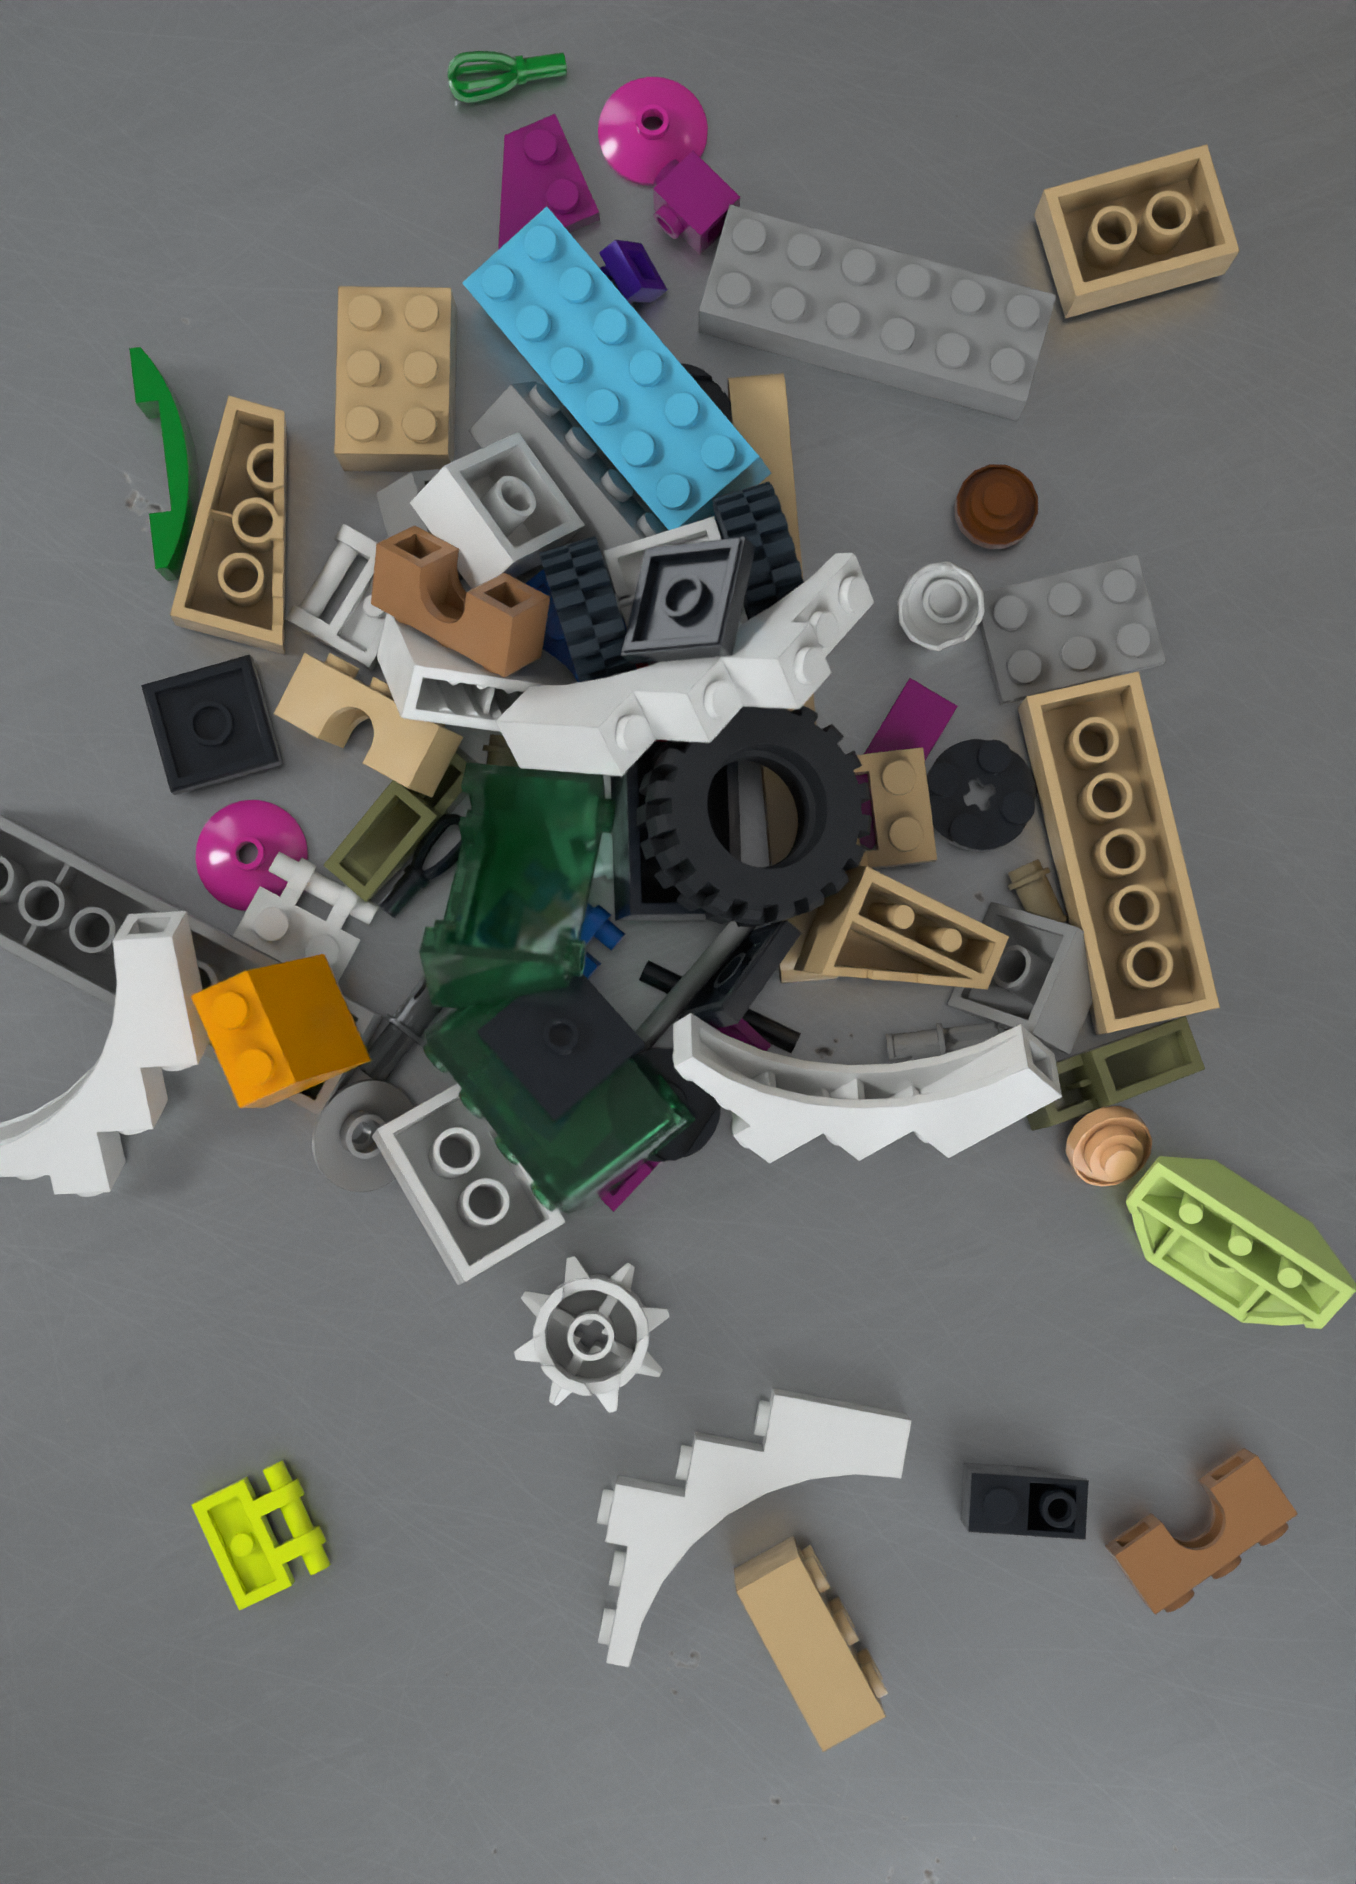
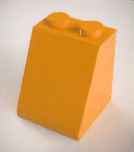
M325 954L247 970L191 995L239 1108H266L371 1061V1057Z

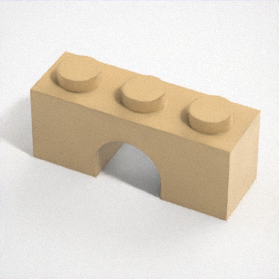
M304 653L274 714L316 738L344 748L354 728L360 722L370 718L373 724L374 737L363 764L408 789L433 797L463 736L445 727L446 724L401 718L388 684L376 677H373L370 685L356 679L360 668L342 658L329 653L327 659L323 662Z

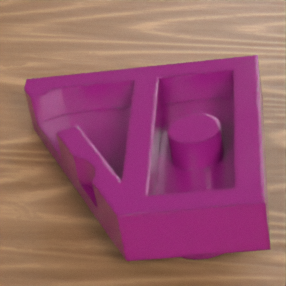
M556 114L504 135L499 249L546 206L569 233L600 220L599 210Z

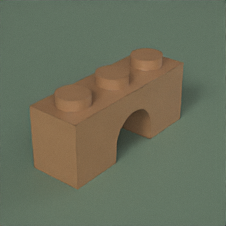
M416 525L377 543L371 604L392 615L398 622L410 625L437 640L440 645L453 649L479 663L487 671L499 674L504 678L541 657L550 601L548 595L506 573H502L466 592L461 585L457 572L459 548Z
M1246 1448L1241 1449L1198 1480L1208 1494L1213 1507L1211 1523L1201 1535L1188 1540L1174 1538L1164 1524L1150 1513L1105 1545L1138 1595L1155 1615L1163 1609L1166 1612H1172L1185 1605L1194 1596V1587L1210 1576L1213 1579H1218L1232 1572L1242 1561L1239 1555L1256 1543L1264 1546L1280 1538L1289 1528L1286 1522L1298 1515L1259 1457Z

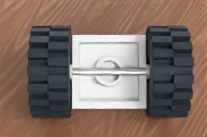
M769 481L712 499L716 518L713 516L604 550L603 554L616 592L615 595L596 536L539 553L579 682L608 678L637 669L636 664H631L621 655L626 635L622 618H624L626 627H628L646 548L746 537L755 546V552L739 626L770 608L804 583L800 562L795 552V545L788 530V523L784 513H782L778 496L775 495L774 488Z

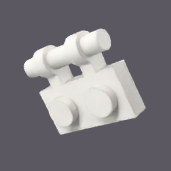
M278 852L268 871L288 882L283 893L279 897L260 886L233 937L282 963L325 954L338 982L361 941L341 930L348 915H351L369 925L379 905L371 900L365 902L347 885L344 887L315 871L317 865L304 858H301L298 862ZM303 891L334 906L326 921L296 906Z

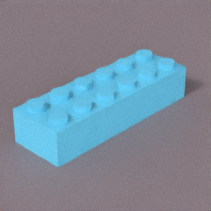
M547 206L462 282L668 530L713 516L716 518L712 499L759 485L771 474L755 450Z

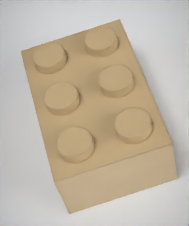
M1207 144L1044 189L1034 214L1065 319L1224 275L1240 251Z
M338 286L334 454L344 471L411 472L442 469L446 464L455 461L457 306L451 288Z
M793 1535L734 1568L736 1592L823 1752L886 1717L880 1700L881 1697L888 1694L882 1681L883 1677L868 1649L865 1648L857 1653L853 1646L854 1643L859 1641L854 1630V1623L839 1596L831 1601L828 1600L824 1592L831 1588L826 1578L827 1574L811 1545L801 1550Z

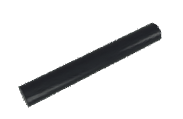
M648 960L639 981L668 994L683 976ZM748 1009L742 1017L768 1043L789 1053H792L801 1035L800 1032L752 1009Z

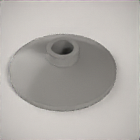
M374 1079L359 1080L335 1092L323 1114L317 1116L312 1132V1151L315 1162L321 1173L330 1182L348 1191L368 1192L382 1188L396 1179L372 1136L378 1128L414 1108L406 1094L392 1084ZM362 1122L363 1131L361 1135L352 1140V1133L355 1127Z

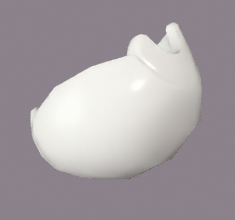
M947 561L931 563L915 571L908 577L897 599L898 622L910 641L933 651H941L944 648L969 639L977 630V626L981 623L985 613L983 589L972 572Z

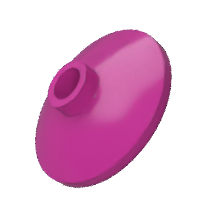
M644 77L626 83L610 96L600 114L598 139L605 160L621 177L639 185L654 186L655 178L669 162L674 159L681 162L692 151L701 158L707 143L708 126L702 105L690 90L680 83L667 78ZM648 117H658L663 122L662 126L657 130H648L642 123Z
M244 800L220 809L205 824L196 846V867L203 885L215 899L233 909L246 911L260 886L279 897L283 893L288 882L268 871L278 852L298 862L301 858L308 860V845L300 825L284 809L266 801ZM249 843L255 844L258 850L255 861L249 864L242 863L239 859L241 847Z

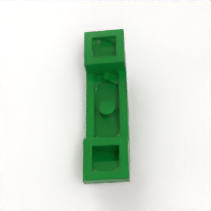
M141 347L129 348L135 401L148 419L160 418L167 470L171 511L149 513L155 569L167 581L179 580L200 503L199 468L195 445L183 409L163 375Z

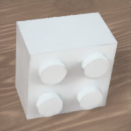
M519 432L446 464L410 502L432 535L459 548L457 569L471 589L502 573L515 578L542 564L539 553L564 546L585 526Z

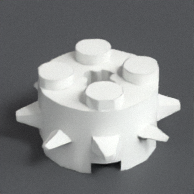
M573 1256L566 1260L565 1283L559 1285L551 1295L524 1292L521 1299L537 1318L533 1327V1338L515 1350L514 1353L516 1360L541 1363L544 1374L552 1380L549 1398L551 1404L557 1406L572 1392L582 1396L595 1394L608 1413L617 1411L619 1388L627 1384L635 1374L654 1377L661 1375L663 1369L647 1352L650 1340L649 1332L670 1316L667 1308L643 1306L639 1296L631 1290L635 1266L626 1263L611 1277L602 1274L589 1275L576 1256ZM593 1320H596L604 1325L601 1333L607 1335L608 1340L605 1344L595 1341L591 1347H587L580 1342L584 1333L577 1331L576 1328L580 1323L589 1326Z

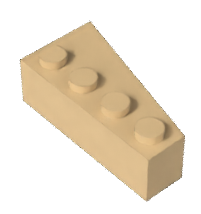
M228 395L170 616L176 626L285 655L287 425L283 410Z

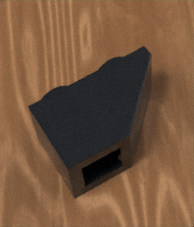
M964 1463L961 1522L968 1532L1086 1540L1089 1480L1022 1466Z

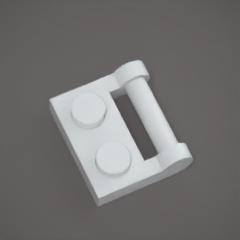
M343 524L334 538L338 544L301 605L299 607L293 605L285 620L303 633L316 638L372 671L378 662L376 656L387 616L386 612L371 604L377 542ZM359 555L368 560L367 564L330 625L320 620L321 613L355 557Z

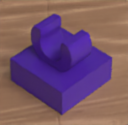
M614 240L599 252L606 265L600 267V269L610 281L614 279L619 292L630 305L633 301L652 303L668 291L642 243Z

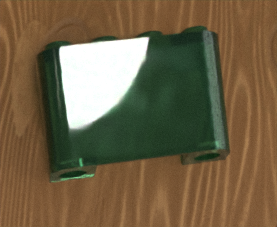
M545 941L424 1031L427 1044L423 1046V1051L429 1061L439 1071L443 1073L449 1072L462 1088L458 1095L464 1106L475 1117L479 1119L484 1117L497 1133L494 1142L502 1155L514 1165L520 1163L532 1178L533 1182L530 1184V1188L537 1200L549 1211L553 1212L558 1208L564 1213H572L595 1205L696 1119L661 1075L645 1076L631 1058L554 1124L477 1036V1031L566 957L555 942Z

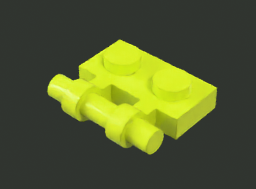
M283 1460L262 1470L271 1491L259 1497L256 1496L247 1476L195 1501L191 1505L239 1611L294 1584L295 1579L287 1564L288 1561L302 1556L310 1575L316 1574L331 1565L322 1546L326 1542L325 1536L319 1525L313 1526L300 1498L305 1494L298 1478L292 1480ZM280 1508L293 1536L281 1544H278L265 1515Z

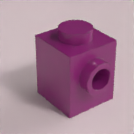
M694 151L681 162L676 159L669 162L654 180L653 203L656 212L653 216L656 222L673 239L681 236L699 255L721 235L729 205L740 207V196Z

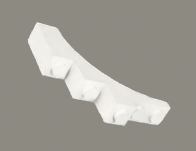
M835 553L808 580L770 608L738 627L732 656L658 662L644 668L603 679L567 685L530 686L496 720L519 767L622 776L656 739L710 743L743 706L800 709L831 674L825 657L874 603L855 553Z
M187 911L140 913L127 916L113 939L117 988L113 1024L103 1052L95 1065L67 1092L31 1113L0 1123V1177L16 1176L21 1180H32L43 1175H50L54 1195L77 1194L82 1197H91L111 1191L126 1162L119 1133L134 1135L154 1129L168 1102L162 1069L178 1071L192 1065H198L210 1042L191 998V995L202 991V985Z
M692 1013L673 1024L674 1052L672 1058L674 1068L677 1069L678 1073L685 1080L693 1081L714 1097L722 1108L732 1111L730 1125L735 1139L740 1145L750 1148L768 1163L779 1159L823 1133L829 1142L835 1146H841L859 1161L912 1131L922 1142L930 1143L946 1157L950 1158L1062 1097L1055 1054L1021 1024L982 1043L940 1056L892 1064L862 1065L804 1061L763 1051L721 1033Z
M772 1388L770 1402L760 1400L756 1414L754 1435L763 1436L762 1444L695 1431L693 1445H681L675 1479L686 1481L685 1488L617 1475L615 1491L603 1489L597 1524L608 1525L605 1542L627 1546L626 1552L615 1550L609 1585L620 1587L616 1610L604 1608L598 1643L609 1645L606 1663L624 1667L630 1666L642 1622L663 1581L688 1549L730 1513L766 1493L810 1479L854 1474L901 1478L912 1421L907 1413Z

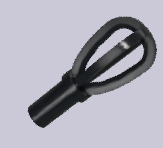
M458 814L442 816L419 843L411 864H408L404 869L405 873L381 899L378 905L391 917L396 918L421 888L425 889L430 879L444 873L470 849L475 838L472 825ZM458 825L462 829L460 841L434 866L423 870L422 866L425 858L435 842L449 826Z

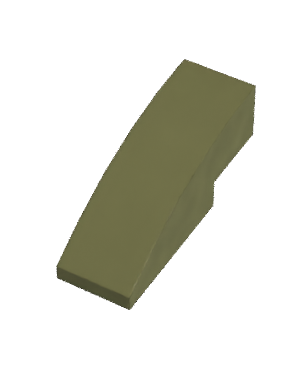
M458 747L433 797L408 789L392 780L323 866L365 902L370 901L414 855L419 843L432 826L442 816L451 814L485 775V769Z
M1186 1016L1056 1061L1062 1097L1027 1115V1119L1032 1131L1052 1127L1101 1107L1114 1105L1205 1070Z

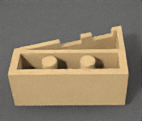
M858 866L845 872L849 881L837 894L824 898V904L818 909L793 969L829 976L988 990L1009 936L867 866Z

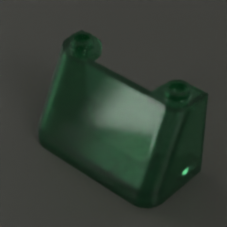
M467 762L461 788L462 792L469 793L471 809L467 810L466 817H461L459 822L462 846L443 920L435 919L433 927L425 926L419 949L432 1006L462 1008L569 987L572 977H581L584 971L586 943L580 939L602 833H611L613 829L615 801L611 798H605L604 777L602 774L526 769L514 766Z

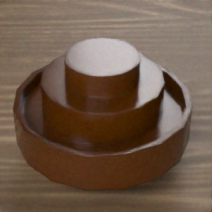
M989 464L974 470L963 481L955 499V519L960 531L972 543L986 549H1005L1019 543L1030 532L1038 514V495L1033 483L1020 470L1005 464Z

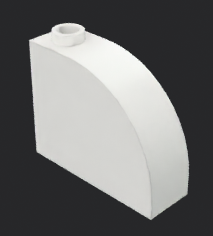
M388 613L376 656L401 718L498 732L501 731L496 720L530 686L578 683L565 665L543 649L539 659L504 678L499 674L487 671L482 665L459 652L440 645L437 640L410 625L398 622Z

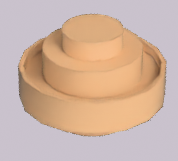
M1121 1106L1101 1107L1086 1114L1074 1125L1067 1138L1066 1155L1075 1173L1086 1183L1100 1187L1117 1185L1130 1179L1143 1168L1151 1154L1152 1138L1149 1129L1141 1117L1133 1110Z

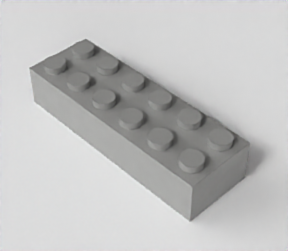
M729 205L699 308L698 332L1018 421L1028 399L1056 295Z

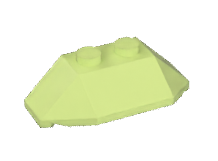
M1159 1156L1127 1195L1126 1204L1129 1213L1132 1214L1135 1230L1145 1259L1242 1323L1278 1326L1305 1324V1328L1322 1329L1356 1292V1282L1312 1222L1216 1160Z

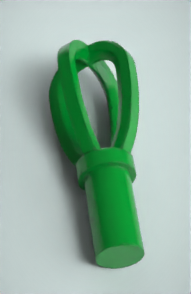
M493 51L463 52L451 60L447 69L448 84L452 94L458 100L466 103L483 101L499 96L511 90L517 84H527V81L567 75L564 52L523 58V55L514 56L513 58L507 54ZM469 62H493L487 64L461 66L462 64ZM508 72L471 81L457 80V77L466 74ZM492 86V87L487 88V89H482V90L473 91V92H465V91H463V90H470V89H477V88H483V87Z

